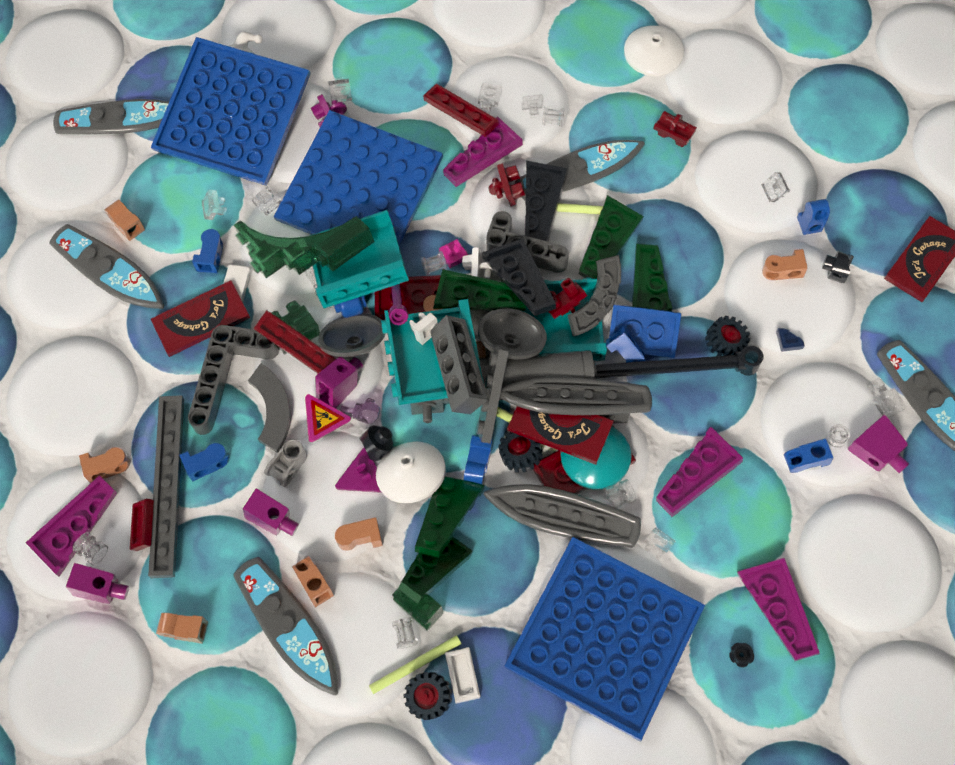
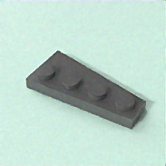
M496 345L495 352L492 351L490 354L489 365H491V370L485 380L488 400L481 405L480 417L476 427V434L479 435L483 443L491 444L509 352L505 346Z

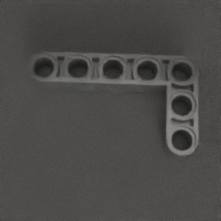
M220 325L213 330L188 414V421L197 434L206 435L214 427L233 355L273 359L279 354V347L253 329ZM228 337L225 341H220L222 338ZM250 340L248 344L242 345L244 341ZM266 344H272L270 347L264 348ZM223 357L220 361H215L216 358ZM217 377L215 381L208 382L211 378ZM211 398L209 402L202 403L204 399ZM205 418L203 423L196 424L199 419Z

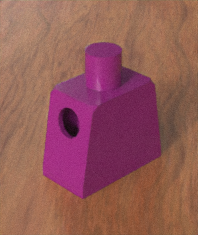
M343 357L333 361L315 376L316 398L337 408L356 388L358 371L363 368L362 362L356 357H353L349 362Z
M885 414L854 440L848 448L852 454L878 472L889 464L898 473H901L909 465L900 455L908 444Z
M257 488L243 507L246 520L276 536L281 530L293 536L299 526V523L289 518L290 510L286 506ZM272 516H278L277 519H270Z
M74 563L66 584V588L72 596L110 604L113 597L125 600L129 592V586L118 583L115 574Z

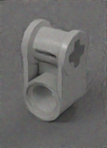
M297 440L287 441L276 456L267 464L264 474L267 476L271 475L280 481L281 486H287L307 459V454L302 444ZM293 450H300L297 456H289Z

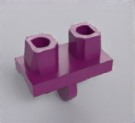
M323 94L317 96L319 103L311 107L317 120L327 115L329 110L342 115L347 111L345 103L337 102V100H333L332 106H330ZM324 120L318 122L319 127H321Z

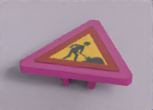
M310 394L306 395V416L310 442H315L350 422V416Z

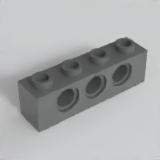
M446 315L430 330L451 411L471 415L488 398L465 319Z

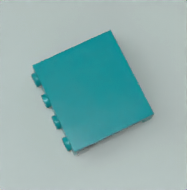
M387 210L304 237L309 248L317 283L316 293L323 308L409 281L395 230Z
M584 278L582 280H572L573 282L576 281L587 294L584 299L579 301L580 304L574 308L575 311L581 309L589 301L595 290L597 279ZM565 279L560 281L544 280L549 291H554L556 295L563 291L561 282ZM527 307L525 311H522L536 318L546 331V343L539 354L590 350L593 360L605 361L607 348L606 343H604L602 320L591 330L573 336L567 316L570 312L554 319L549 312L534 316Z
M468 299L459 300L458 307L420 312L426 316L431 313L437 318V323L446 315L465 319L482 377ZM388 310L385 311V320H381L383 334H388V340L384 341L386 355L391 354L392 361L388 362L389 376H394L395 383H391L393 398H398L399 405L448 398L432 338L421 345L416 340L414 331L411 329L409 321L413 320L415 323H418L420 321L419 313L408 314V319L404 324L395 325L389 319Z

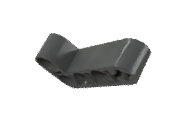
M499 211L494 214L486 236V250L523 239L538 268L556 273L566 270L569 251L565 246L512 233L511 215L505 211Z

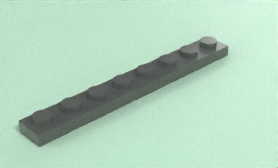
M182 395L159 396L153 521L148 576L151 579L175 577L181 458L179 455L182 452L184 398Z

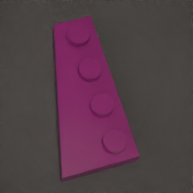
M497 116L496 119L499 120V125L487 137L481 135L476 141L473 140L464 153H459L443 169L444 176L457 187L523 145L522 138Z
M710 427L704 438L694 447L690 456L681 464L680 469L676 474H673L656 496V501L671 517L675 516L743 462V457Z
M99 475L25 543L60 577L115 498L117 492Z
M785 558L738 571L737 575L793 660L798 661L819 655V649Z

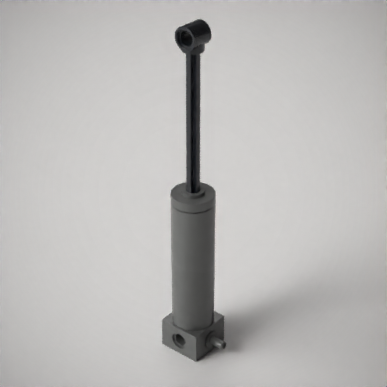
M750 345L743 348L742 351H735L734 355L596 365L590 350L542 353L528 359H507L502 387L521 380L540 377L597 379L735 369L736 372L750 376L758 371L764 355L758 347ZM490 357L479 358L484 388L486 376L490 374L491 365H489ZM746 358L753 360L754 363L748 362ZM448 398L411 403L410 405L412 415L423 414V422L431 423L433 421L432 413H443V404L450 403Z

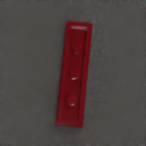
M437 83L423 95L425 102L484 137H487L499 125L498 119Z
M266 310L253 328L317 374L336 360L335 357L324 352L321 347L268 310Z

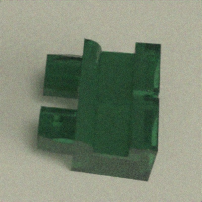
M296 300L285 306L288 314L281 317L278 311L272 312L273 315L309 340L314 339L320 334L319 326L306 307L304 305L300 306ZM281 349L284 355L287 354V352Z
M399 589L392 594L394 597L393 602L426 631L444 614L442 606L429 594L419 603H416Z

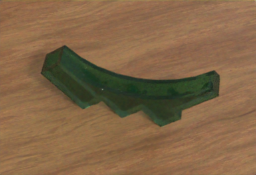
M357 216L326 232L295 238L274 237L262 234L251 229L241 220L234 224L237 231L236 238L241 245H247L246 248L252 260L250 262L251 267L257 274L261 272L266 279L284 266L289 270L294 269L300 275L317 262L322 267L327 266L333 272L375 242L369 227Z

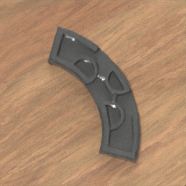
M619 255L596 261L598 276L593 295L581 309L567 315L573 336L580 335L594 328L612 309L617 299L619 284L621 283Z
M261 363L248 380L249 384L262 395L266 405V421L258 441L278 453L289 431L290 404L280 380L268 367Z

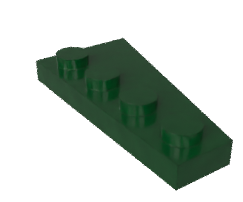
M607 195L578 274L584 278L597 279L596 261L618 256L643 221L644 216Z
M636 244L632 307L672 312L673 307L667 291L668 286L664 278V269L658 245Z
M442 269L433 309L458 307L459 300L468 299L470 310L515 309L525 311L526 309L522 301L503 282Z
M445 476L440 487L432 494L415 545V552L439 557L452 539L457 527H460L464 521L465 515L475 505L478 496H481L484 492L485 485Z
M452 537L439 557L418 553L398 589L416 603H419L470 559L473 551L455 537Z

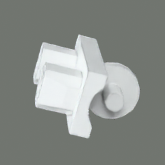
M479 247L472 248V254L463 256V267L465 270H471V273L467 275L491 279V275L496 274L482 258Z

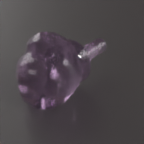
M367 398L363 404L356 403L354 408L341 406L340 411L352 413L353 419H357L360 422L373 424L379 417L380 407L375 403L374 399Z

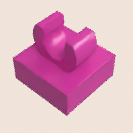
M458 239L439 248V253L449 268L462 263L463 256L468 255Z

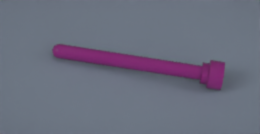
M400 284L391 286L393 306L389 310V319L395 325H402L408 319V312L406 307L402 305Z

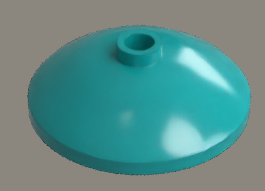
M612 426L596 465L561 452V462L566 474L578 485L589 489H605L620 482L628 472L631 463V449L625 436Z

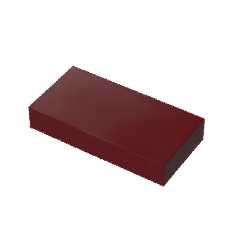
M146 498L132 505L130 550L139 551L151 546L154 504L152 499Z

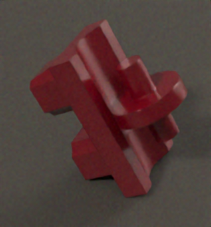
M664 111L659 120L654 124L653 129L658 131L659 136L663 138L670 137L675 140L676 145L684 147L696 132L697 127L683 121V115L679 113L675 117Z
M503 163L498 164L497 168L501 181L498 178H493V183L488 187L489 193L496 195L500 199L503 197L502 193L505 192L510 207L517 205L515 199L525 196L521 182L513 185L510 184L511 181L520 179L517 166L505 168Z
M570 278L561 282L563 291L556 295L554 291H550L556 303V309L549 311L554 319L568 312L570 314L576 312L574 308L580 304L579 301L587 296L576 281L573 282Z

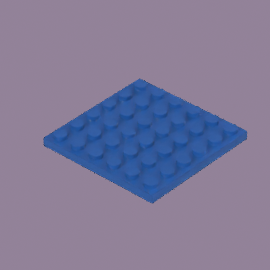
M196 37L151 148L156 152L267 186L311 73L304 68Z
M329 110L274 215V219L313 235L387 210L398 244L400 245L443 158V153Z
M572 537L504 668L641 742L705 605Z

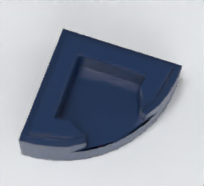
M777 329L776 334L781 352L804 348V342L799 336L797 337L789 332L788 329Z

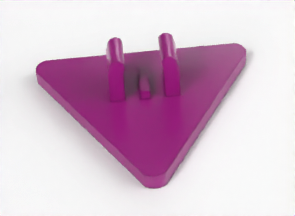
M365 448L360 451L335 484L337 490L382 493L376 481L377 467L374 461L369 459Z

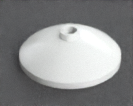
M645 26L635 30L628 36L624 46V56L628 64L637 72L648 76H662L673 72L679 67L684 56V46L681 39L673 31L661 26Z
M407 442L391 449L379 462L376 471L378 487L388 499L395 502L414 503L432 495L442 484L446 473L445 461L439 450L428 443Z

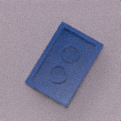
M613 304L609 337L625 327L646 355L675 358L681 313Z

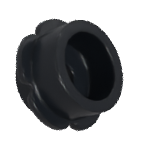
M735 643L731 647L732 651L729 653L730 660L736 663L738 667H747L748 664L753 662L754 653L750 645L747 643Z

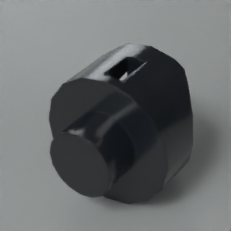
M838 251L835 257L826 255L822 269L829 271L827 278L839 283H845L850 274L849 266L854 256Z
M370 426L359 437L369 459L372 461L381 460L393 448L392 433L383 426Z

